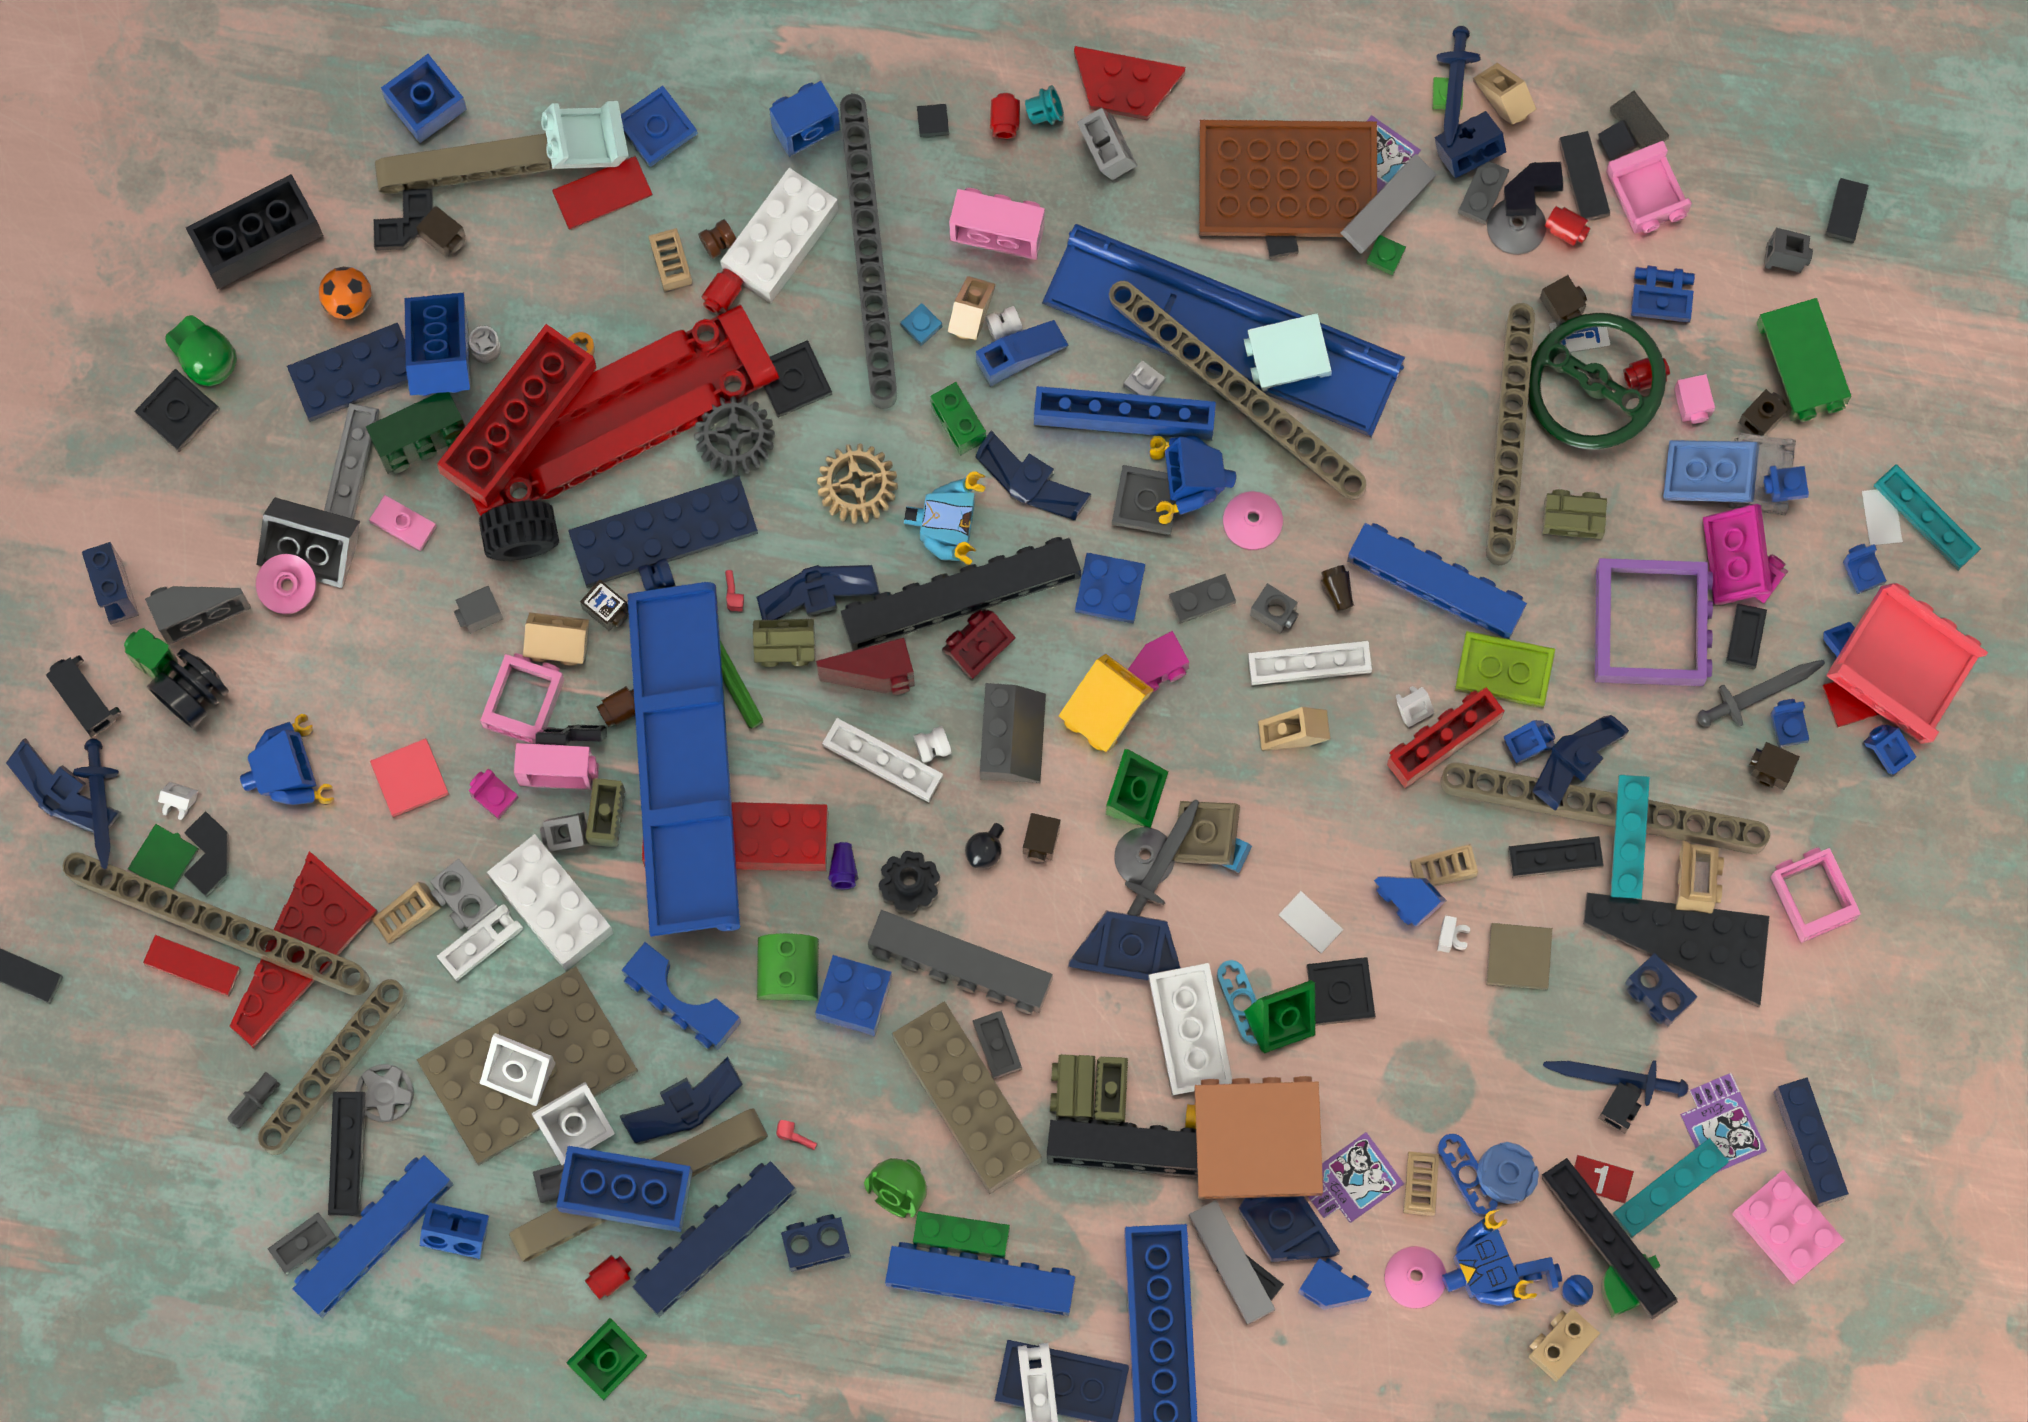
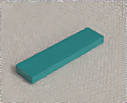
M1897 464L1874 484V487L1958 571L1981 550Z

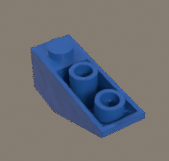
M1055 320L1002 337L977 350L976 363L991 387L1069 345Z

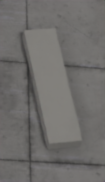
M1415 154L1340 233L1360 254L1363 253L1437 174Z
M349 403L324 511L352 519L355 518L372 447V441L365 426L378 421L380 413L378 408Z
M1215 1200L1190 1213L1189 1218L1247 1325L1275 1311L1269 1296L1218 1202Z

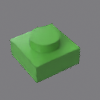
M1433 78L1432 109H1446L1449 78ZM1463 90L1460 110H1462L1463 107Z

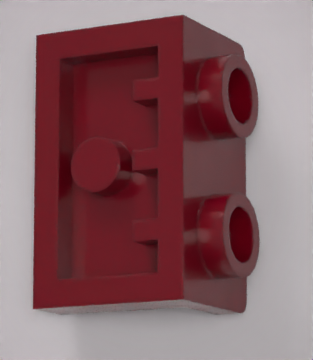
M986 609L973 613L967 620L969 624L961 631L953 632L946 639L945 642L947 644L942 648V651L950 655L966 675L972 679L1016 638L993 611Z

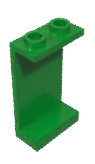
M1810 299L1760 314L1757 326L1760 334L1766 333L1791 404L1790 421L1800 419V422H1805L1816 418L1817 413L1828 410V413L1832 414L1845 409V405L1848 404L1851 398V393L1818 299Z

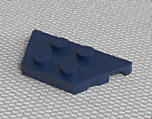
M1108 910L1105 911L1068 962V967L1149 980V974L1181 968L1166 920Z
M1304 1196L1245 1198L1239 1207L1240 1215L1271 1262L1334 1257L1340 1253V1250Z

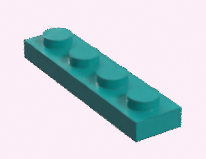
M1618 775L1611 897L1642 899L1649 776Z
M1709 1138L1613 1212V1216L1628 1235L1633 1238L1726 1166L1729 1161Z

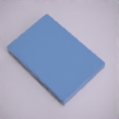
M1670 440L1663 498L1668 501L1753 502L1759 454L1758 442Z

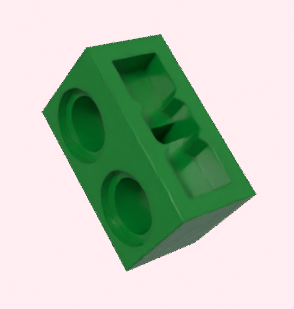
M957 382L930 396L931 407L960 456L982 444L986 438V430Z

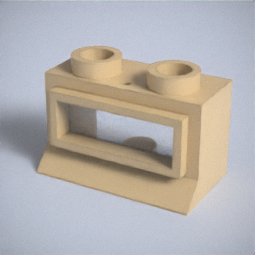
M1683 840L1679 852L1681 867L1678 874V884H1680L1676 910L1712 913L1715 903H1721L1722 885H1717V875L1722 876L1724 857H1718V847L1691 845Z

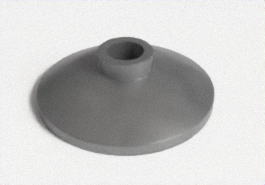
M1503 200L1490 212L1487 221V231L1493 244L1503 252L1513 255L1526 254L1536 249L1543 241L1546 233V227H1544L1546 219L1542 210L1537 205L1536 215L1506 216L1505 201ZM1516 218L1521 219L1523 225L1517 227L1512 221Z
M1149 827L1135 828L1127 832L1119 840L1114 854L1115 865L1121 877L1127 882L1141 886L1168 837L1161 831ZM1142 850H1147L1150 852L1151 857L1143 860L1140 858L1139 853ZM1171 861L1160 883L1170 875L1175 861Z

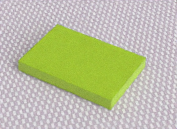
M1466 631L1455 691L1470 694L1476 690L1479 693L1487 687L1495 699L1544 709L1555 649Z

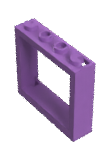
M1599 558L1596 565L1595 683L1704 686L1707 677L1712 676V659H1707V648H1712L1713 633L1712 630H1707V619H1712L1713 602L1708 601V590H1712L1713 572H1708V562ZM1611 572L1697 575L1696 670L1610 667Z

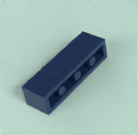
M1808 1077L1778 1086L1773 1093L1812 1203L1818 1208L1843 1200L1849 1193Z

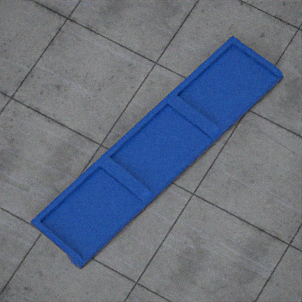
M1075 224L1072 231L1069 232L1070 237L1067 248L1042 304L1172 356L1112 305L1109 297L1110 288L1116 282L1127 281L1253 384L1250 368L1256 367L1253 356L1247 357L1243 340L1249 338L1248 330L1304 317L1301 314L1078 224ZM1126 289L1119 290L1115 295V300L1119 303H1126L1131 298V292ZM1144 308L1138 313V319L1142 322H1148L1154 317V311L1150 308ZM1320 322L1332 375L1323 378L1316 376L1267 388V391L1262 392L1270 397L1372 438L1399 372L1404 369L1405 357ZM1166 327L1161 332V338L1165 341H1171L1177 336V330L1173 327ZM1188 346L1184 350L1183 355L1189 360L1196 359L1200 354V349L1196 346ZM1213 364L1208 367L1207 371L1221 376L1223 368L1220 365ZM1260 384L1255 385L1257 388L1261 390Z
M701 582L629 593L627 597L649 934L652 937L715 927L720 931H734L741 926L716 585L711 582Z

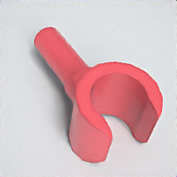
M727 570L725 571L728 588L726 596L727 608L730 611L742 612L744 594L735 593L733 571Z
M786 1120L778 1122L776 1134L780 1139L792 1140L812 1150L815 1149L817 1143L797 1133H793L794 1122Z

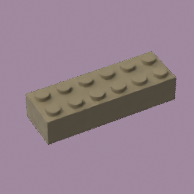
M945 1001L892 1033L894 1042L989 1194L1042 1162L1041 1154Z

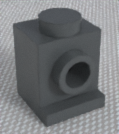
M1776 227L1766 246L1765 268L1771 269L1772 266L1801 273L1804 266H1809L1813 255V249L1809 248L1810 236Z

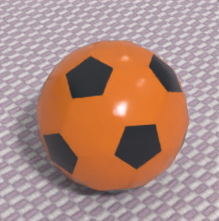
M346 266L334 268L321 280L319 300L328 314L346 320L355 318L362 314L370 304L371 285L368 278L357 269Z

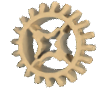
M859 443L857 445V451H852L851 445L847 444L846 453L843 454L839 449L835 450L837 459L830 456L825 458L828 466H820L819 471L824 476L817 478V484L823 487L817 491L819 496L825 497L822 500V505L824 507L831 506L829 511L832 516L841 511V521H845L847 516L850 515L853 524L857 523V516H863L864 523H868V514L872 513L878 519L880 517L878 508L883 511L889 510V505L886 501L895 500V495L890 491L898 489V484L892 481L897 478L896 471H889L893 464L890 460L883 462L885 458L883 452L874 456L875 448L873 446H870L867 452H863V444ZM857 463L866 464L874 468L878 473L874 474L873 471L864 472L859 469ZM848 465V475L839 479L838 483L833 484L837 473ZM859 479L861 487L856 488L853 480ZM877 484H882L878 494L872 500L866 502V493L876 488ZM841 493L842 496H853L857 504L845 502L836 494Z

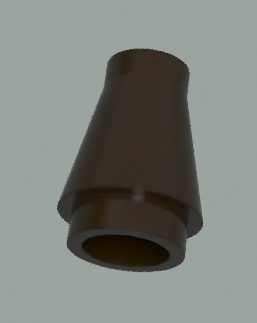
M1340 565L1321 572L1323 577L1321 582L1335 604L1337 611L1353 607L1349 571H1346L1345 566Z

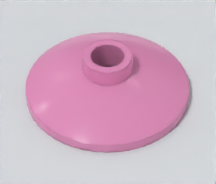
M1250 491L1237 495L1228 503L1224 511L1223 526L1226 535L1234 544L1244 549H1263L1271 545L1278 538L1282 530L1283 516L1279 505L1270 496L1261 492ZM1255 513L1259 516V520L1251 522L1248 519V515Z
M280 554L270 558L261 566L256 577V591L259 599L268 609L280 614H291L302 610L310 603L316 590V578L313 569L305 560L292 554ZM291 580L293 587L288 591L284 590V581Z
M1418 1246L1407 1247L1395 1253L1389 1260L1384 1274L1385 1285L1390 1296L1397 1303L1408 1308H1424L1433 1304L1443 1293L1445 1284L1442 1275L1446 1274V1270L1441 1259L1431 1250ZM1412 1271H1419L1422 1274V1279L1420 1281H1413L1410 1276Z

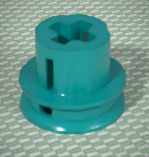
M1050 85L1047 90L1041 88L1039 96L1025 100L1026 111L1033 125L1047 120L1051 125L1055 124L1056 120L1064 121L1062 103L1053 85Z

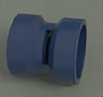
M667 558L658 560L653 566L645 564L638 567L645 591L675 586Z

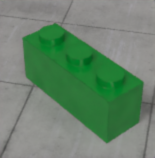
M918 1211L913 1244L927 1249L935 1247L953 1253L965 1252L976 1254L979 1257L1005 1259L1010 1225Z

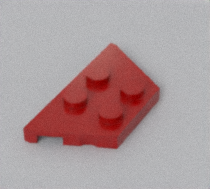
M1075 46L1074 56L1077 60L1090 110L1096 111L1103 108L1111 114L1148 120L1156 111V107L1160 102H1163L1170 94V90L1178 80L1182 79L1185 75L1186 67L1084 47Z

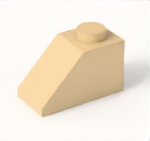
M1499 63L1494 64L1473 78L1497 114L1513 125L1523 121L1530 113L1537 110L1525 81Z
M967 276L954 302L948 327L949 333H953L961 339H977L983 327L996 284Z
M1300 707L1258 721L1262 751L1308 747L1330 740L1327 710Z

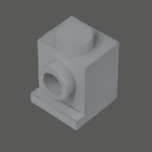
M584 812L547 819L543 822L544 827L540 828L542 842L544 845H548L549 852L584 846L588 843ZM562 826L569 828V836L565 837L561 834L560 828Z

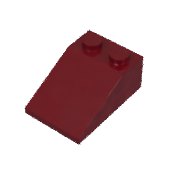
M904 638L816 661L819 680L823 682L885 694L892 692L893 695L910 691V687L915 686L914 671Z

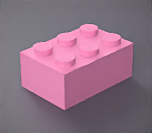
M974 188L957 189L949 221L950 241L1037 260L1045 227V208L1032 201H1023V203L1011 201V198L1001 194H995L994 197L984 195L980 190Z
M1784 1170L1778 1173L1732 1213L1793 1285L1845 1241Z

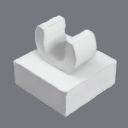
M1141 360L1124 381L1123 386L1135 395L1153 396L1165 382V377Z
M1413 686L1410 687L1411 694L1404 698L1400 694L1396 695L1402 719L1408 728L1434 714L1429 695L1423 687L1418 690Z
M169 782L160 791L158 802L164 803L162 808L163 815H167L171 811V806L177 807L179 810L178 819L182 820L187 815L188 809L196 802L198 790Z
M1445 915L1437 951L1449 953L1452 945L1459 950L1466 949L1467 943L1460 942L1457 939V934L1460 932L1469 934L1470 927L1467 925L1456 926L1457 918Z

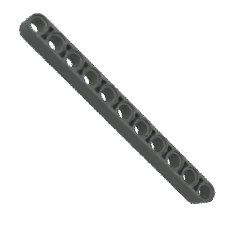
M851 93L841 100L840 114L870 397L876 407L887 409L893 406L897 400V386L867 106L862 96ZM850 107H858L861 110L857 115H850L846 112ZM855 134L864 137L859 143H853L849 140ZM857 162H863L867 165L862 171H856L852 168ZM860 190H866L870 193L865 199H859L855 196ZM863 218H869L873 221L868 227H862L858 224L859 220ZM866 246H872L876 249L875 253L871 255H865L861 250ZM869 274H875L879 277L875 283H867L864 281V278ZM872 302H878L882 305V308L879 311L872 312L867 309V306ZM880 330L885 333V336L880 340H874L870 337V334L873 331ZM877 359H885L888 365L884 368H876L873 366V362ZM881 387H887L891 390V393L886 397H880L876 394V391Z

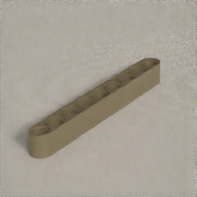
M1517 303L1511 307L1505 326L1486 545L1488 560L1498 566L1505 565L1511 560L1516 545L1535 312L1531 306L1525 303ZM1516 315L1524 316L1528 323L1519 325L1514 322L1513 317ZM1518 343L1524 346L1526 351L1515 353L1510 346ZM1518 372L1522 375L1523 380L1519 382L1512 381L1508 374ZM1509 400H1514L1520 404L1521 408L1510 410L1505 403ZM1513 429L1517 432L1518 437L1509 439L1503 434V431ZM1504 457H1509L1515 461L1516 465L1508 468L1503 466L1500 460ZM1508 486L1512 489L1513 495L1502 496L1498 488ZM1502 514L1506 515L1511 520V523L1500 525L1495 517ZM1497 543L1507 546L1508 552L1498 554L1494 551L1493 545Z
M751 1108L651 1160L691 1166L693 1177L763 1141L768 1137V1134L755 1109ZM555 1208L514 1229L509 1233V1236L522 1262H527L608 1220L563 1213Z

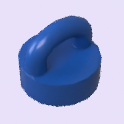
M1572 1275L1567 1278L1562 1286V1296L1572 1306H1583L1592 1298L1593 1285L1585 1276Z

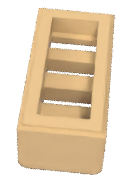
M677 228L649 235V241L664 292L693 284ZM669 238L674 239V243L660 247L656 243ZM677 249V253L660 256L661 252ZM680 259L679 263L663 266L664 262ZM681 268L683 270L681 273L666 277V272Z
M1471 844L1410 860L1414 878H1424L1421 865L1427 864L1431 878L1429 882L1434 887L1475 878L1478 874ZM1458 857H1464L1466 870H1461ZM1447 859H1451L1455 873L1449 874L1446 863ZM1434 862H1439L1441 877L1437 878Z
M417 882L372 918V921L388 943H392L442 907L430 893L432 891L425 883ZM418 896H420L426 904L424 907L417 899ZM409 902L416 910L414 915L406 905ZM397 910H400L406 918L404 923L397 915ZM388 916L397 927L394 931L385 920Z
M1408 1151L1403 1213L1435 1215L1439 1154ZM1414 1161L1432 1162V1167H1414ZM1413 1173L1431 1175V1180L1414 1179ZM1413 1185L1430 1186V1192L1412 1190ZM1412 1197L1429 1198V1203L1412 1202Z

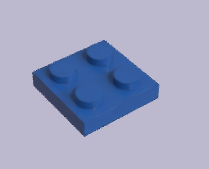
M663 85L621 114L624 134L649 167L698 134L695 126Z
M1086 553L1075 613L1134 624L1146 564Z

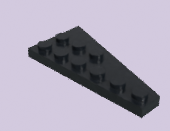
M1587 892L1583 925L1610 938L1633 946L1644 954L1653 955L1655 953L1664 963L1682 972L1724 989L1723 991L1733 996H1739L1749 1001L1752 1005L1757 1007L1761 1005L1770 916L1713 909L1712 913L1676 910V904L1611 897V895Z

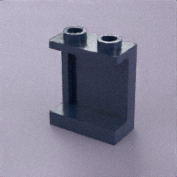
M111 542L82 551L99 607L105 608L110 625L139 616L123 561Z

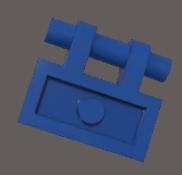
M1650 265L1647 268L1635 267L1634 279L1645 280L1646 284H1634L1631 316L1690 323L1694 291L1683 290L1682 284L1694 285L1695 273L1683 272V269L1674 268V271L1659 270L1657 266ZM1656 281L1672 283V288L1656 287L1655 284Z

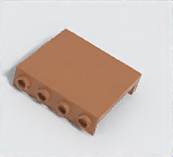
M1311 1076L1293 1077L1294 1082L1282 1083L1280 1077L1262 1078L1263 1083H1250L1249 1078L1232 1079V1084H1219V1079L1201 1080V1085H1195L1198 1199L1322 1196L1323 1175L1319 1081L1312 1082Z

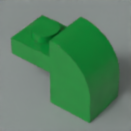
M1643 1254L1655 1271L1660 1268L1656 1255L1647 1258L1646 1254ZM1609 1266L1602 1278L1601 1293L1613 1318L1639 1306L1640 1303L1611 1266Z

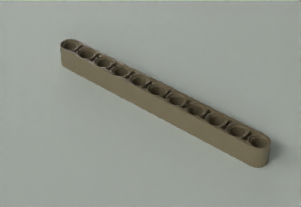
M1119 281L1112 285L1109 297L1116 310L1341 495L1350 500L1359 499L1364 495L1366 479L1359 470L1131 283ZM1126 289L1131 292V298L1128 302L1119 303L1115 300V295L1119 290ZM1144 308H1150L1154 311L1153 319L1148 322H1142L1138 319V313ZM1166 327H1173L1177 330V336L1171 341H1165L1161 338V332ZM1191 345L1200 349L1199 356L1193 360H1189L1183 355L1184 350ZM1213 364L1220 365L1223 368L1222 375L1216 379L1210 378L1206 374L1208 367ZM1236 383H1241L1246 387L1245 394L1239 398L1233 397L1229 393L1230 387ZM1264 402L1269 406V411L1265 416H1256L1252 412V408L1256 403ZM1280 421H1288L1292 425V430L1288 435H1280L1275 431V427ZM1303 440L1313 441L1315 444L1314 451L1311 454L1301 453L1298 450L1300 442ZM1329 458L1336 460L1338 469L1334 473L1324 472L1321 468L1324 460ZM1352 477L1359 479L1362 484L1361 488L1357 492L1347 491L1344 487L1347 479Z
M1451 763L1445 767L1440 779L1442 789L1452 796L1615 827L1617 793L1569 784L1559 807L1554 811L1549 805L1541 802L1537 795L1532 792L1539 778L1464 763ZM1451 773H1457L1462 777L1463 782L1459 785H1453L1448 781L1447 776ZM1487 779L1492 783L1493 788L1489 791H1483L1478 787L1477 781ZM1518 785L1522 789L1523 794L1519 797L1511 796L1507 791V787ZM1571 796L1578 797L1582 801V807L1578 809L1570 807L1567 803V798ZM1648 800L1646 834L1748 854L1761 852L1770 839L1768 827L1759 821ZM1600 802L1608 803L1612 808V813H1600L1597 809V804ZM1660 814L1668 815L1672 820V825H1661L1657 820V816ZM1697 820L1701 823L1702 831H1691L1687 826V821ZM1717 827H1729L1732 837H1721L1717 832ZM1751 831L1759 833L1762 843H1751L1748 840L1747 833Z
M71 853L63 861L62 866L66 876L75 884L350 995H361L369 988L370 978L367 972L353 961L108 864L107 869H103L98 859L83 853ZM85 863L86 867L83 873L74 875L75 867L78 864ZM107 874H113L110 884L101 886L102 878ZM134 885H140L138 894L128 897L129 889ZM161 896H167L166 904L163 907L156 908V900ZM188 907H194V914L190 918L183 919L184 910ZM222 918L221 926L211 930L210 923L212 920ZM242 929H249V936L245 940L238 941V933ZM273 939L277 940L276 948L270 952H265L266 943ZM301 950L305 952L302 961L292 963L294 953ZM328 961L332 962V969L326 974H320L321 965ZM352 973H360V979L356 984L347 985V979Z

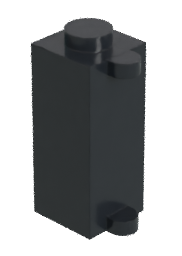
M80 655L73 659L71 657L67 660L61 659L50 667V672L46 676L89 736L93 738L116 721L115 718L121 714V711L118 707L109 711L78 668L84 662Z

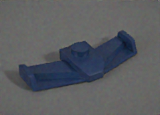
M992 430L980 445L975 456L1010 493V497L1023 505L1028 504L1076 520L1091 498V493L1049 480L1054 473V469L1030 453L1021 462Z
M816 565L803 569L799 574L756 598L762 620H778L805 605L808 616L837 609L835 596H876L880 594V590L872 565L822 567Z
M1608 715L1599 718L1572 735L1562 736L1552 747V753L1532 792L1556 811L1573 776L1575 775L1583 782L1603 760V757L1597 752L1619 739H1623L1629 732L1628 728L1614 716Z
M24 738L7 760L6 764L36 800L38 807L44 812L94 833L91 799L79 794L86 783L79 777L74 776L63 765L59 766L56 772L53 773L30 745L29 741ZM107 806L108 827L110 829L121 814V811Z
M727 1056L724 1061L694 1088L686 1077L660 1092L665 1104L622 1114L620 1119L635 1144L684 1130L690 1131L703 1124L704 1120L743 1084Z

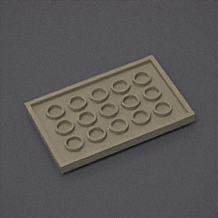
M576 966L417 1059L478 1166L540 1130L532 1113L584 1082L587 1084L592 1095L596 1097L638 1072ZM495 1033L553 1057L555 1066L537 1106L480 1084L492 1037Z

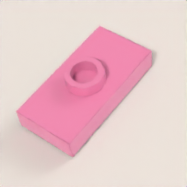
M384 495L369 519L370 523L419 551H422L437 527L432 521Z

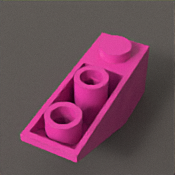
M1171 631L1145 644L1128 670L1156 691L1160 687L1158 684L1168 679L1170 682H1174L1185 676V671L1189 669V660L1175 634Z

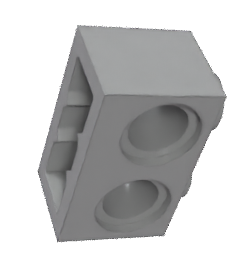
M1100 108L1077 122L1100 172L1114 180L1137 166L1114 116L1105 109Z
M459 858L430 881L434 888L430 893L441 906L447 904L451 908L453 913L449 916L460 930L464 927L470 930L498 908L497 904ZM450 880L461 882L459 890L453 893L447 892L445 886ZM477 903L480 905V909L477 914L468 916L464 914L466 905Z

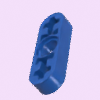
M1457 1134L1445 1135L1438 1144L1439 1157L1471 1211L1478 1216L1485 1217L1489 1211L1496 1209L1498 1202L1491 1198V1201L1488 1203L1489 1209H1485L1483 1206H1476L1475 1203L1479 1200L1476 1192L1474 1191L1469 1195L1467 1190L1475 1188L1480 1183L1477 1175L1478 1163L1461 1136ZM1447 1141H1450L1452 1144H1459L1460 1147L1457 1149V1154L1460 1159L1465 1155L1468 1160L1460 1162L1456 1168H1453L1451 1163L1456 1162L1454 1155L1444 1152L1447 1147ZM1463 1167L1473 1168L1476 1172V1180L1469 1184L1462 1182L1459 1178L1460 1169ZM1480 1187L1479 1191L1484 1198L1488 1197L1483 1188Z

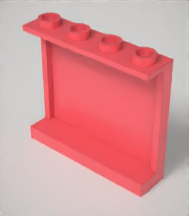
M1892 583L1880 587L1826 676L1919 743H1930L1935 740L1939 733L1935 727L1979 657L1986 656L1988 652L1980 647L1981 643L1976 638L1959 632L1954 622L1947 618H1940L1933 613L1934 609L1929 604L1912 598L1907 588L1900 584Z

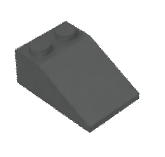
M160 587L152 591L150 597L145 598L158 630L168 645L251 609L241 588Z

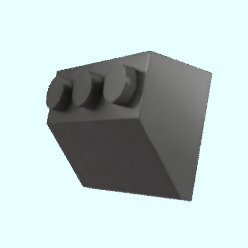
M274 497L263 514L256 565L262 566L267 560L276 555H296L311 566L317 582L343 588L357 547L360 521Z
M985 683L980 780L1041 782L1045 693L1018 685Z

